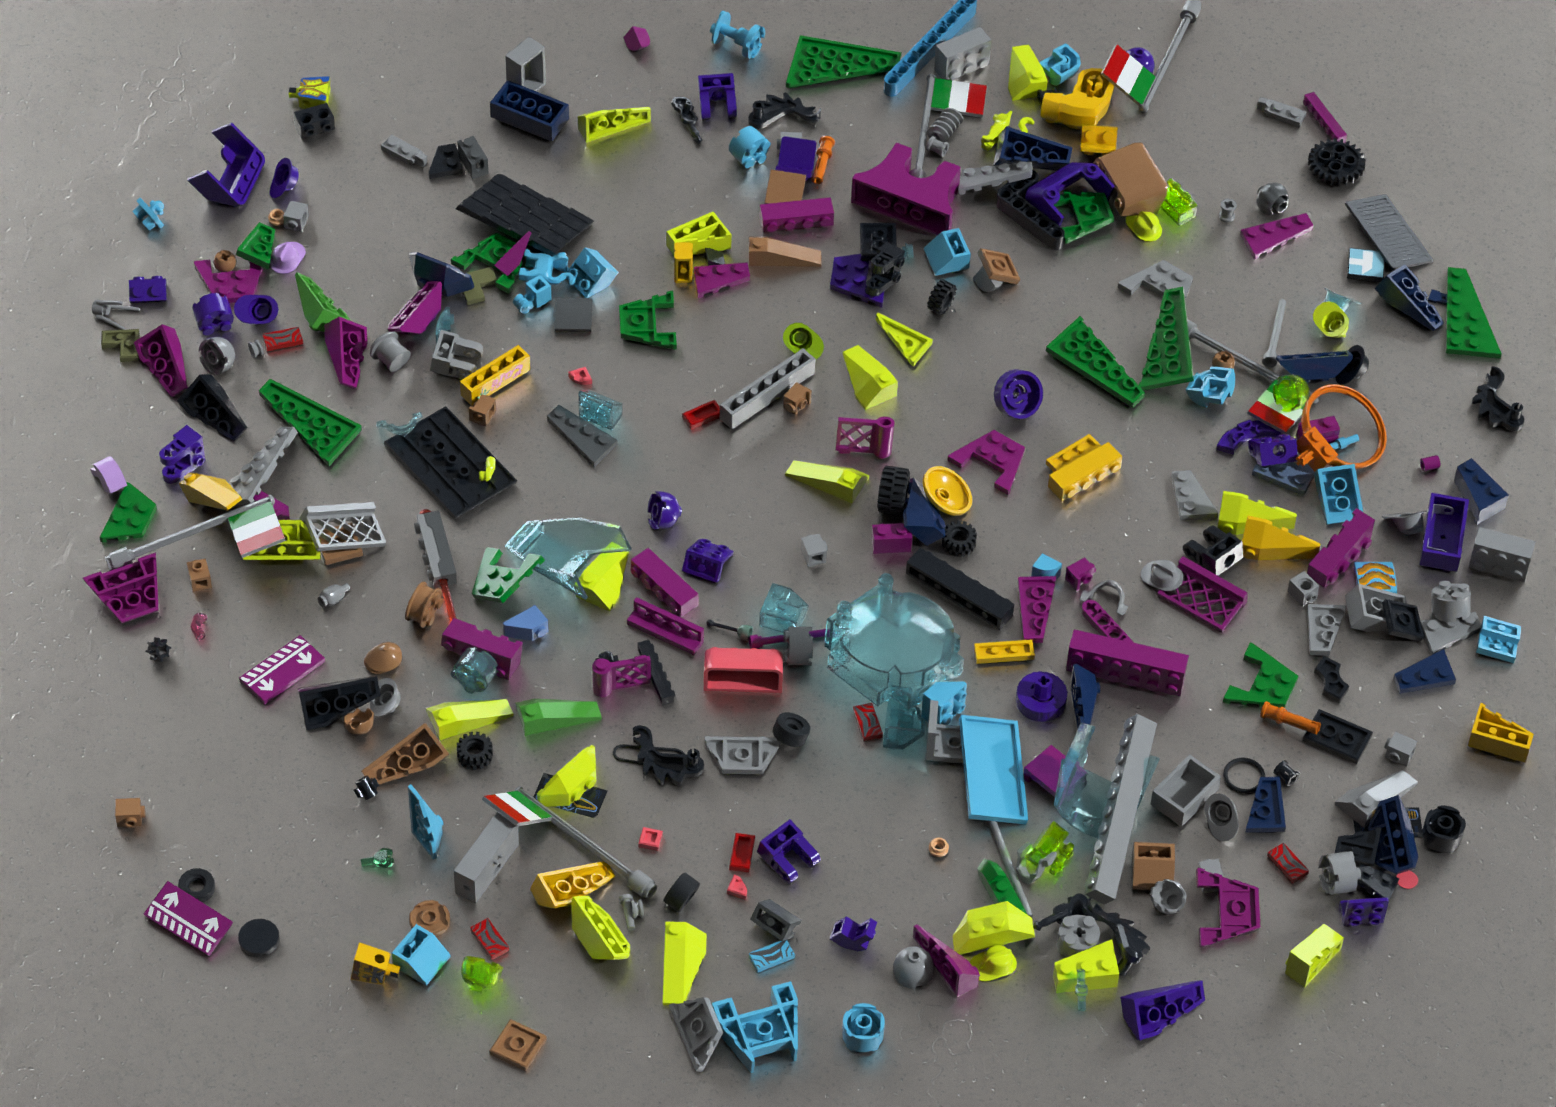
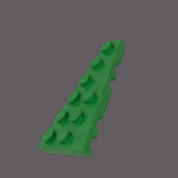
M1448 267L1446 353L1501 359L1502 353L1467 270Z
M1182 286L1167 289L1164 291L1159 318L1155 324L1156 329L1152 335L1146 357V365L1142 371V380L1139 382V386L1143 391L1194 381L1184 288Z
M1081 316L1046 346L1047 353L1133 408L1144 398L1145 392L1133 378L1126 374L1125 368L1116 362L1114 355L1100 339L1095 337L1093 330L1085 325L1084 319Z
M269 379L259 390V395L290 427H294L297 430L298 436L328 466L336 460L362 431L360 424L272 379Z

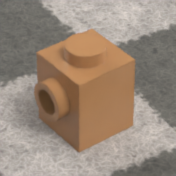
M206 558L187 562L188 575L193 592L212 588Z
M140 798L116 799L115 817L117 827L142 826V818L146 817L145 806H141Z

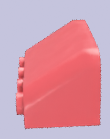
M712 647L705 651L704 691L782 693L783 654L777 649Z

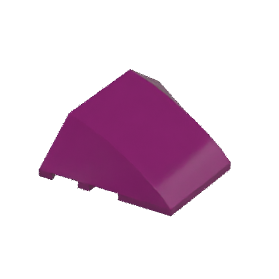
M156 552L138 558L137 562L105 573L100 571L82 578L121 623L159 611Z

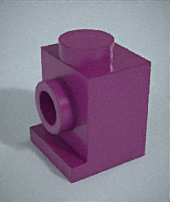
M1084 557L1066 567L1065 580L1077 592L1082 584H1087L1093 579L1096 568L1093 563Z

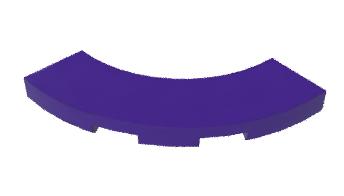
M1247 420L1227 431L1219 440L1216 450L1234 455L1236 450L1249 439L1276 437L1282 433L1259 420Z

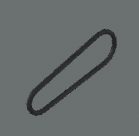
M620 744L613 749V756L615 759L619 761L640 765L644 764V762L623 759L616 756V750L620 747L641 749L639 745ZM654 747L655 750L676 751L685 754L682 750L676 748Z

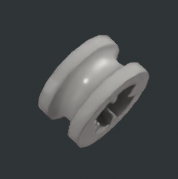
M258 339L254 343H248L249 350L254 358L258 354L260 356L264 354Z
M640 899L638 902L631 901L633 918L636 919L637 916L644 918L642 900Z

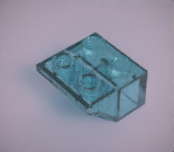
M581 390L578 393L579 417L602 428L613 430L622 417V403L591 390Z

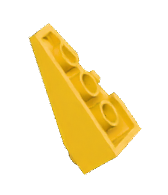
M191 472L185 475L184 479L179 482L188 502L229 510L242 500L241 496L225 479Z
M1253 516L1247 517L1242 539L1244 558L1254 560L1312 559L1319 553L1320 543L1302 535L1295 536L1289 533V529L1285 527L1277 528L1272 525L1273 522L1267 519Z
M601 861L537 874L530 891L538 905L558 908L571 905L573 897L590 894L613 880L615 875L610 866Z

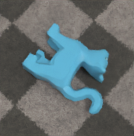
M529 249L525 250V267L534 269L529 271L526 268H520L519 280L530 281L541 275L549 284H559L566 279L569 280V285L575 283V276L567 272L569 270V258L565 252L555 254L552 257L546 253L534 254ZM553 268L565 272L557 277L552 276Z

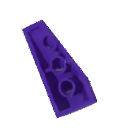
M1203 980L1121 996L1123 1018L1137 1040L1157 1036L1162 1032L1163 1028L1169 1024L1172 1025L1176 1022L1177 1018L1184 1013H1189L1205 1001Z

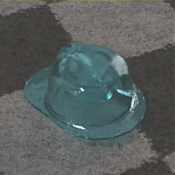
M1324 288L1327 291L1324 302H1334L1344 312L1353 302L1362 304L1358 300L1336 294Z

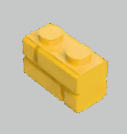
M676 242L674 243V282L691 283L693 275V243Z

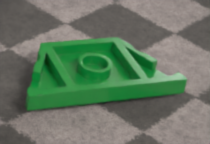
M127 482V486L124 487L100 535V542L104 543L107 542L106 539L118 538V541L128 538H143L157 510L156 503L131 483Z

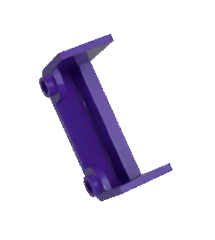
M231 122L211 132L223 144L221 157L228 164L220 181L208 170L189 177L187 181L207 200L238 207L245 204L265 164V157Z
M1072 162L1029 187L1025 194V199L1061 226L1064 216L1054 206L1060 199V191L1084 177L1097 193H1105L1107 201H1109L1115 185L1097 165L1093 163Z

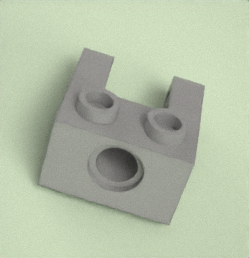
M441 330L432 357L430 371L464 379L477 371V367L471 363L453 359L454 355L479 359L483 352V346L478 342L458 337L459 334Z

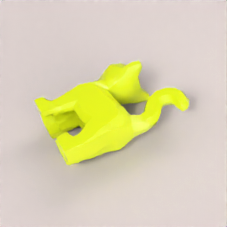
M1011 110L1007 114H994V124L990 127L988 136H982L981 148L989 151L998 143L1000 133L1006 126L1010 125ZM1030 117L1022 118L1018 124L1020 130L1028 133L1025 124L1034 125V120Z

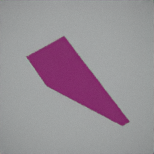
M528 231L494 266L507 276L520 265L531 232Z

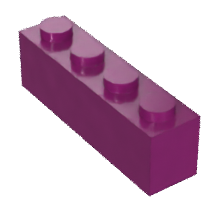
M831 197L760 204L759 217L763 232L834 225V210Z
M647 548L631 559L630 571L635 578H639L647 589H651L660 601H664L673 613L683 617L699 606V594L652 550Z

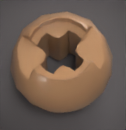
M221 250L216 253L213 260L215 268L220 272L232 271L237 262L235 255L228 250Z
M1221 351L1213 357L1212 366L1233 369L1235 359L1231 353Z

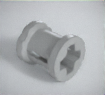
M935 136L929 139L926 146L927 151H934L940 157H944L949 149L948 142L939 141Z
M1224 199L1221 202L1222 210L1219 213L1221 221L1232 222L1235 219L1234 211L1237 208V203L1234 200Z

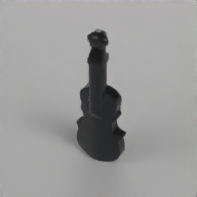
M674 97L671 101L672 107L679 113L682 123L688 126L692 137L695 138L694 141L700 144L703 140L695 127L698 117L693 112L694 106L691 100L686 97Z
M1081 893L1068 897V903L1055 906L1052 915L1042 919L1040 922L1035 921L1034 929L1040 931L1042 927L1055 922L1061 925L1066 916L1084 915L1081 911L1082 905L1086 904L1088 898Z

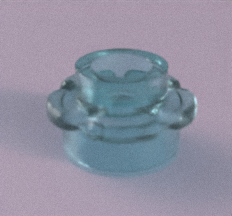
M905 243V246L902 247L905 250L904 257H907V260L914 258L913 244Z

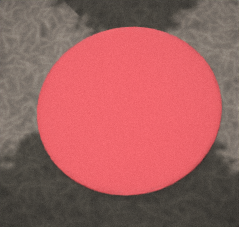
M1410 870L1396 875L1399 878L1398 885L1403 888L1411 889L1418 884L1417 875Z

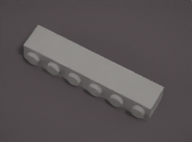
M801 349L721 403L720 419L731 429H734L787 393L796 382L800 384L815 374L816 359L805 349Z

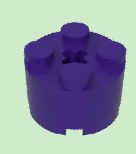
M219 293L207 294L199 298L200 301L197 304H193L192 310L197 326L203 332V335L208 336L215 331H228L232 328L231 324L233 323L234 316L228 298L225 295L222 297Z

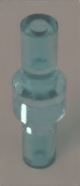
M1084 969L1077 970L1075 995L1078 997V1011L1086 1010L1088 986L1085 985Z

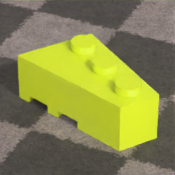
M710 212L666 231V246L673 255L674 243L676 242L693 243V255L705 253V248L717 251L731 249L732 234L714 212Z
M1325 924L1318 929L1316 928L1310 936L1290 951L1289 957L1285 962L1287 965L1285 974L1305 988L1342 948L1344 937Z
M1112 939L1054 963L1053 980L1056 993L1114 988L1118 985L1119 970Z

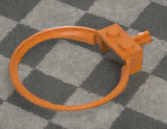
M1331 384L1315 390L1305 403L1301 416L1303 436L1297 440V452L1300 454L1296 457L1298 461L1296 464L1298 466L1301 465L1303 467L1308 463L1313 471L1316 472L1317 469L1324 468L1327 465L1335 467L1355 464V469L1358 470L1368 467L1380 459L1386 447V429L1378 410L1364 395L1350 387ZM1329 392L1342 393L1354 398L1368 410L1375 421L1379 436L1377 450L1370 459L1361 463H1348L1337 458L1338 453L1316 427L1312 428L1310 425V408L1316 398Z

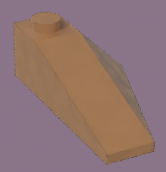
M749 237V266L821 267V251L770 237Z

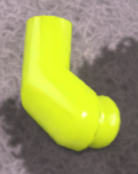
M490 456L486 459V471L479 472L480 481L487 482L491 480L495 470L494 457Z

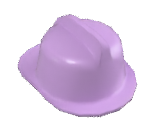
M285 242L278 245L270 259L271 268L280 274L294 271L305 256V248L298 242Z

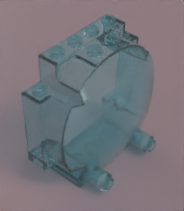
M884 573L878 578L877 586L851 603L841 601L837 605V612L827 618L824 646L832 652L828 655L827 668L877 707L892 697L909 710L913 706L920 704L923 700V693L934 683L949 682L962 674L964 658L957 653L960 649L961 636L954 632V626L950 617L938 604L919 594L894 591L893 577L888 573Z

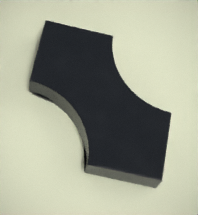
M1323 656L1316 666L1314 673L1324 683L1322 695L1340 703L1348 692L1349 685L1340 677L1339 670L1341 664Z

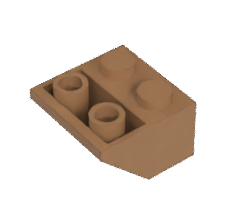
M1134 842L1132 852V889L1151 890L1158 881H1163L1164 879L1174 881L1175 844Z

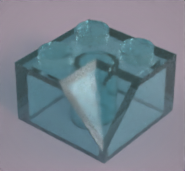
M772 583L760 610L759 626L782 633L784 630H788V626L800 627L809 605L791 588Z

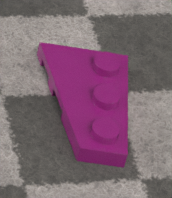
M748 262L694 267L698 298L704 297V294L709 292H719L720 288L726 286L733 287L750 281Z

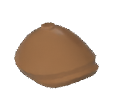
M383 642L366 654L364 665L369 672L374 674L392 671L401 664L402 652L396 643Z

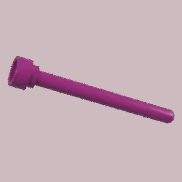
M839 627L809 631L813 638L839 635L841 633ZM757 634L749 635L750 649H760L763 645L785 642L783 641V635L763 638Z

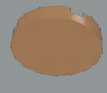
M425 900L414 906V909L409 914V924L411 929L417 924L433 933L435 937H438L447 931L450 925V913L447 907L439 904L438 901Z

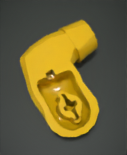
M1090 68L1082 70L1078 74L1077 84L1074 86L1071 94L1045 93L1040 116L1048 123L1059 122L1077 130H1082V124L1097 125L1108 111L1115 86L1101 75L1103 69Z

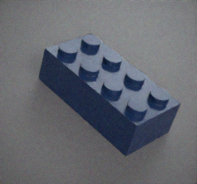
M507 80L490 101V117L553 141L569 120V104Z

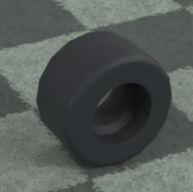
M685 872L674 882L663 901L675 911L681 912L697 892L700 883Z

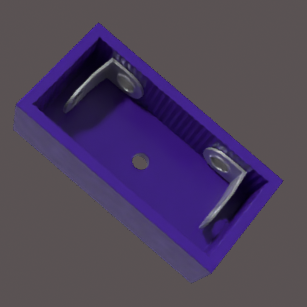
M1431 493L1419 565L1454 572L1458 571L1469 499Z

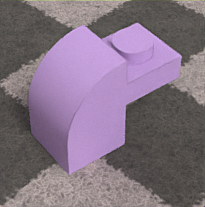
M111 456L94 463V467L90 469L92 475L100 479L105 492L113 493L127 486L122 471Z

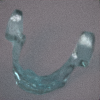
M421 412L414 413L410 423L403 426H395L393 423L388 424L386 420L377 421L376 426L377 428L383 427L393 434L406 436L414 429L417 420L423 418Z

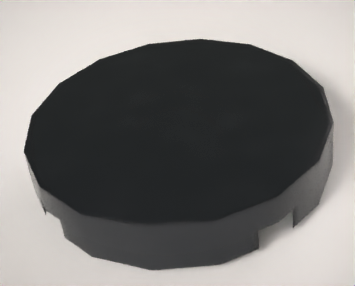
M266 919L248 921L241 927L238 933L240 947L243 952L253 957H261L264 954L269 955L277 948L280 942L279 930L274 923Z

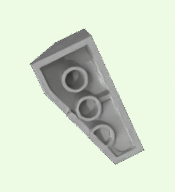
M1404 770L1347 791L1335 801V805L1365 828L1370 824L1381 800L1397 795L1401 798L1415 787L1418 782Z

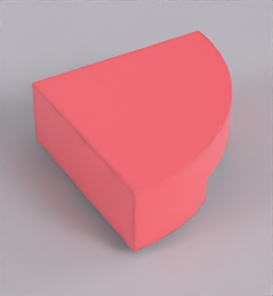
M586 367L568 372V377L573 382L581 385L592 384V378Z
M734 874L728 886L727 894L746 900V885L739 876Z

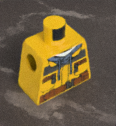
M359 942L350 980L382 985L386 975L398 978L401 966L389 963L391 955L389 952Z

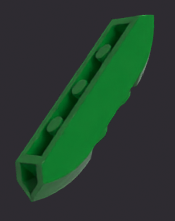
M984 858L977 871L993 903L997 904L1008 901L1027 914L1003 869L996 862Z

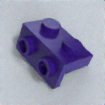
M152 276V279L133 277V280H129V302L167 301L166 278L163 279L162 276Z

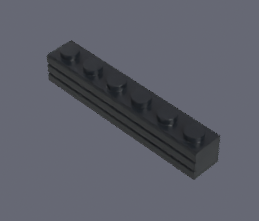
M649 639L638 642L640 656H650L651 681L662 706L673 703L675 692L671 690V683L667 681V674L665 671L663 672L662 663L658 661L659 657L654 652L653 643L651 644Z

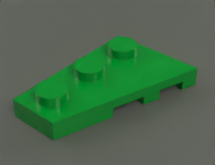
M259 222L238 247L236 255L269 269L275 229Z

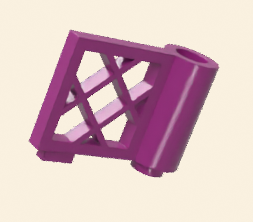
M838 417L835 451H839L840 454H850V452L873 453L881 459L889 457L892 453L894 420L890 417H880L877 420ZM842 424H850L853 428L846 432L842 428ZM864 425L872 426L871 430L866 433L860 428ZM855 431L862 435L856 440L850 436ZM845 438L851 442L848 445H840V441ZM866 439L870 446H861L859 442Z
M641 655L633 659L610 662L607 659H597L592 664V689L597 697H607L611 694L612 690L651 684L650 656ZM640 664H645L641 668L636 667ZM625 667L622 671L616 670L617 668ZM631 670L634 671V673H633L632 675H628V674H627V673H629ZM640 675L646 676L644 678L637 679V677H639Z

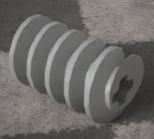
M954 108L944 109L929 127L928 137L935 136L937 140L946 142L963 122L962 114Z

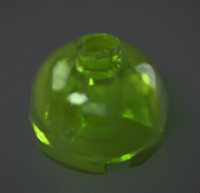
M1294 374L1278 377L1277 384L1273 386L1275 403L1277 405L1280 403L1284 408L1281 410L1285 412H1292L1303 408L1310 396L1307 382L1302 377Z
M466 956L463 959L461 976L465 983L471 985V990L482 992V989L495 987L500 980L504 967L495 962H491V964L485 962L483 958Z

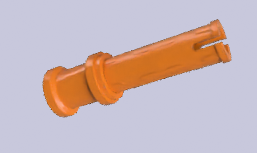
M822 136L819 140L820 147L816 151L818 158L811 179L814 184H821L823 182L827 161L832 156L831 150L835 145V140L830 136Z
M1268 701L1264 703L1261 709V718L1272 719L1277 724L1285 723L1317 735L1321 727L1319 722L1290 713L1285 707L1273 706Z

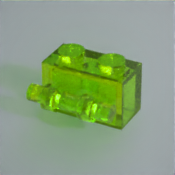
M1170 178L1167 181L1170 187H1168L1167 195L1160 208L1178 226H1181L1196 218L1198 205L1191 198V194L1181 188V184L1178 181Z
M1053 821L1041 832L1025 858L1038 867L1040 859L1045 858L1051 852L1059 851L1060 855L1056 856L1049 870L1051 875H1056L1064 867L1065 860L1071 857L1074 844L1068 842L1065 845L1063 843L1069 833Z

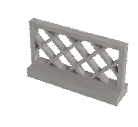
M374 502L306 506L300 516V520L306 524L317 551L383 547L386 545V540L374 514L376 509ZM370 519L372 527L362 522V520ZM345 521H352L357 525L353 528L345 523ZM328 522H335L340 526L336 529L328 524ZM313 523H318L323 528L319 530L313 526ZM360 526L367 530V535L358 531L357 527ZM341 527L350 531L351 535L348 536L345 533L341 532ZM324 528L334 533V536L331 537L324 533ZM371 533L378 538V540L375 541L368 537V535ZM354 534L363 539V541L358 542L351 537ZM336 535H337V536L341 537L342 539H344L346 542H345V543H340L339 541L335 540L334 538H335ZM319 536L327 540L329 544H321Z

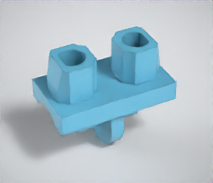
M141 197L136 200L139 205L132 212L139 220L148 214V217L142 223L149 231L155 226H158L160 229L165 226L157 216L164 213L163 202L152 200L149 207Z

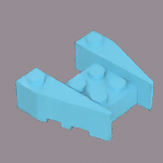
M791 981L772 986L770 1000L773 1006L738 1015L732 997L712 1003V1007L723 1030L722 1039L750 1073H754L755 1057L789 1048L793 1061H797L798 998Z

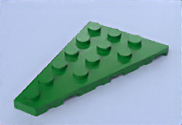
M800 35L786 80V88L887 72L901 60L902 52Z

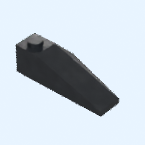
M199 374L177 400L189 415L217 429L218 432L233 441H237L247 429L246 424L225 390L211 374Z
M377 676L298 688L306 730L326 727L356 708L381 696Z

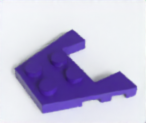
M861 254L834 257L830 289L850 297L852 295L860 297L861 301L866 303L868 301L876 303L877 307L882 308L884 292L879 296H870L865 293L868 268L871 261H862Z

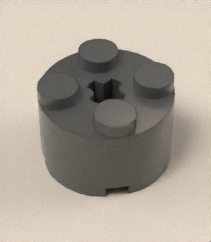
M788 626V630H784L783 641L787 643V649H783V661L787 662V665H812V662L808 661L809 658H813V636L809 634V631H813L812 627Z

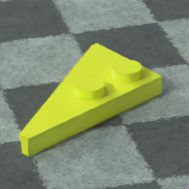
M880 313L876 314V322L912 366H915L932 345L933 339Z

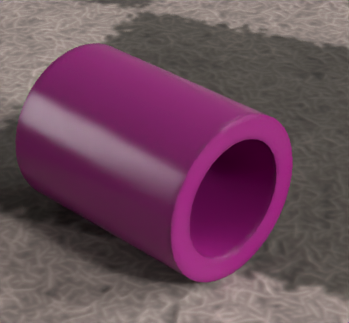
M1438 455L1420 459L1422 471L1437 469L1441 466Z

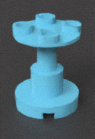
M722 10L719 14V19L710 28V33H712L711 42L719 44L725 36L734 39L735 44L742 46V55L748 59L754 58L762 47L760 40L761 37L765 38V28L760 25H754L750 30L742 27L739 30L729 26L731 21L730 13Z

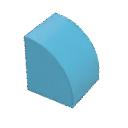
M1042 553L1032 566L1031 577L1056 576L1057 579L1061 575L1062 563Z

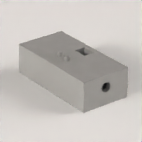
M497 812L454 869L456 894L474 903L478 902L519 846L518 826L514 825Z

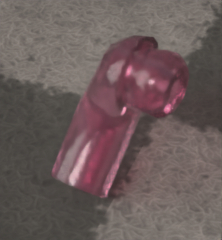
M200 612L193 616L190 629L197 640H202L206 636L201 626L206 623L207 615Z

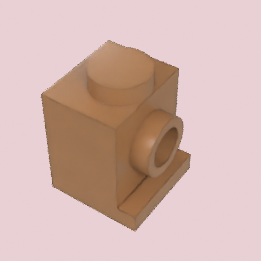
M796 382L784 395L783 408L790 413L796 414L806 404L811 403L812 390Z
M482 394L479 400L474 402L473 407H469V421L486 427L496 412V399Z

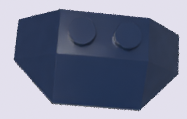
M410 252L411 266L419 287L423 288L427 282L440 281L442 283V295L447 297L475 287L471 275L419 252Z
M1349 351L1276 356V360L1298 381L1304 383L1314 379L1328 381L1329 378H1335L1353 359V355Z
M1399 795L1381 800L1368 826V831L1375 830L1378 827L1381 828L1375 864L1396 875L1415 869L1418 852L1411 820Z

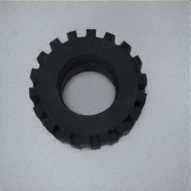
M887 465L884 467L877 501V508L880 513L902 516L906 508L905 501L908 498L910 471L908 468Z

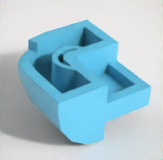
M1066 43L1052 50V56L1039 62L1044 73L1049 77V83L1052 85H1059L1072 78L1078 72L1081 65L1078 53Z
M1210 367V370L1203 371L1200 374L1197 372L1194 375V381L1190 382L1186 388L1189 398L1194 403L1206 408L1209 403L1222 405L1226 397H1231L1235 387L1234 369Z

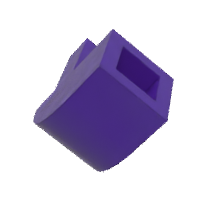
M846 916L834 923L829 939L843 948L864 951L867 949L869 941L876 934L877 922L870 918L858 924Z

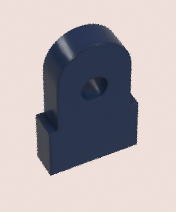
M1431 289L1428 301L1446 305L1447 294Z

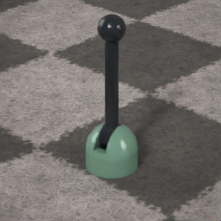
M711 619L706 623L708 627L715 626L737 632L738 637L749 641V635H752L753 626L741 625L739 628L715 623Z

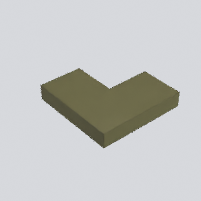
M492 267L467 272V274L471 275L475 286L471 290L462 292L467 305L485 301L482 287L495 285L497 281Z
M139 329L102 331V349L120 348V362L139 361L134 342L140 338Z

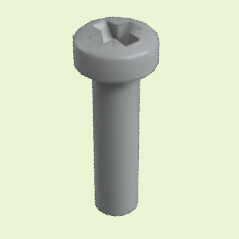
M624 894L619 897V903L623 905L627 930L632 931L635 929L631 907L633 896Z

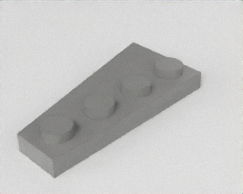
M1032 162L963 169L958 189L959 194H966L965 191L970 189L979 191L982 190V186L990 184L992 187L999 186V184L1006 180L1008 183L1031 178Z

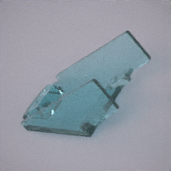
M1081 723L1065 759L1061 760L1054 807L1059 815L1076 830L1098 838V829L1103 820L1102 812L1107 804V793L1112 782L1083 768L1088 757L1086 748L1096 727ZM1149 756L1137 809L1160 760L1156 756Z

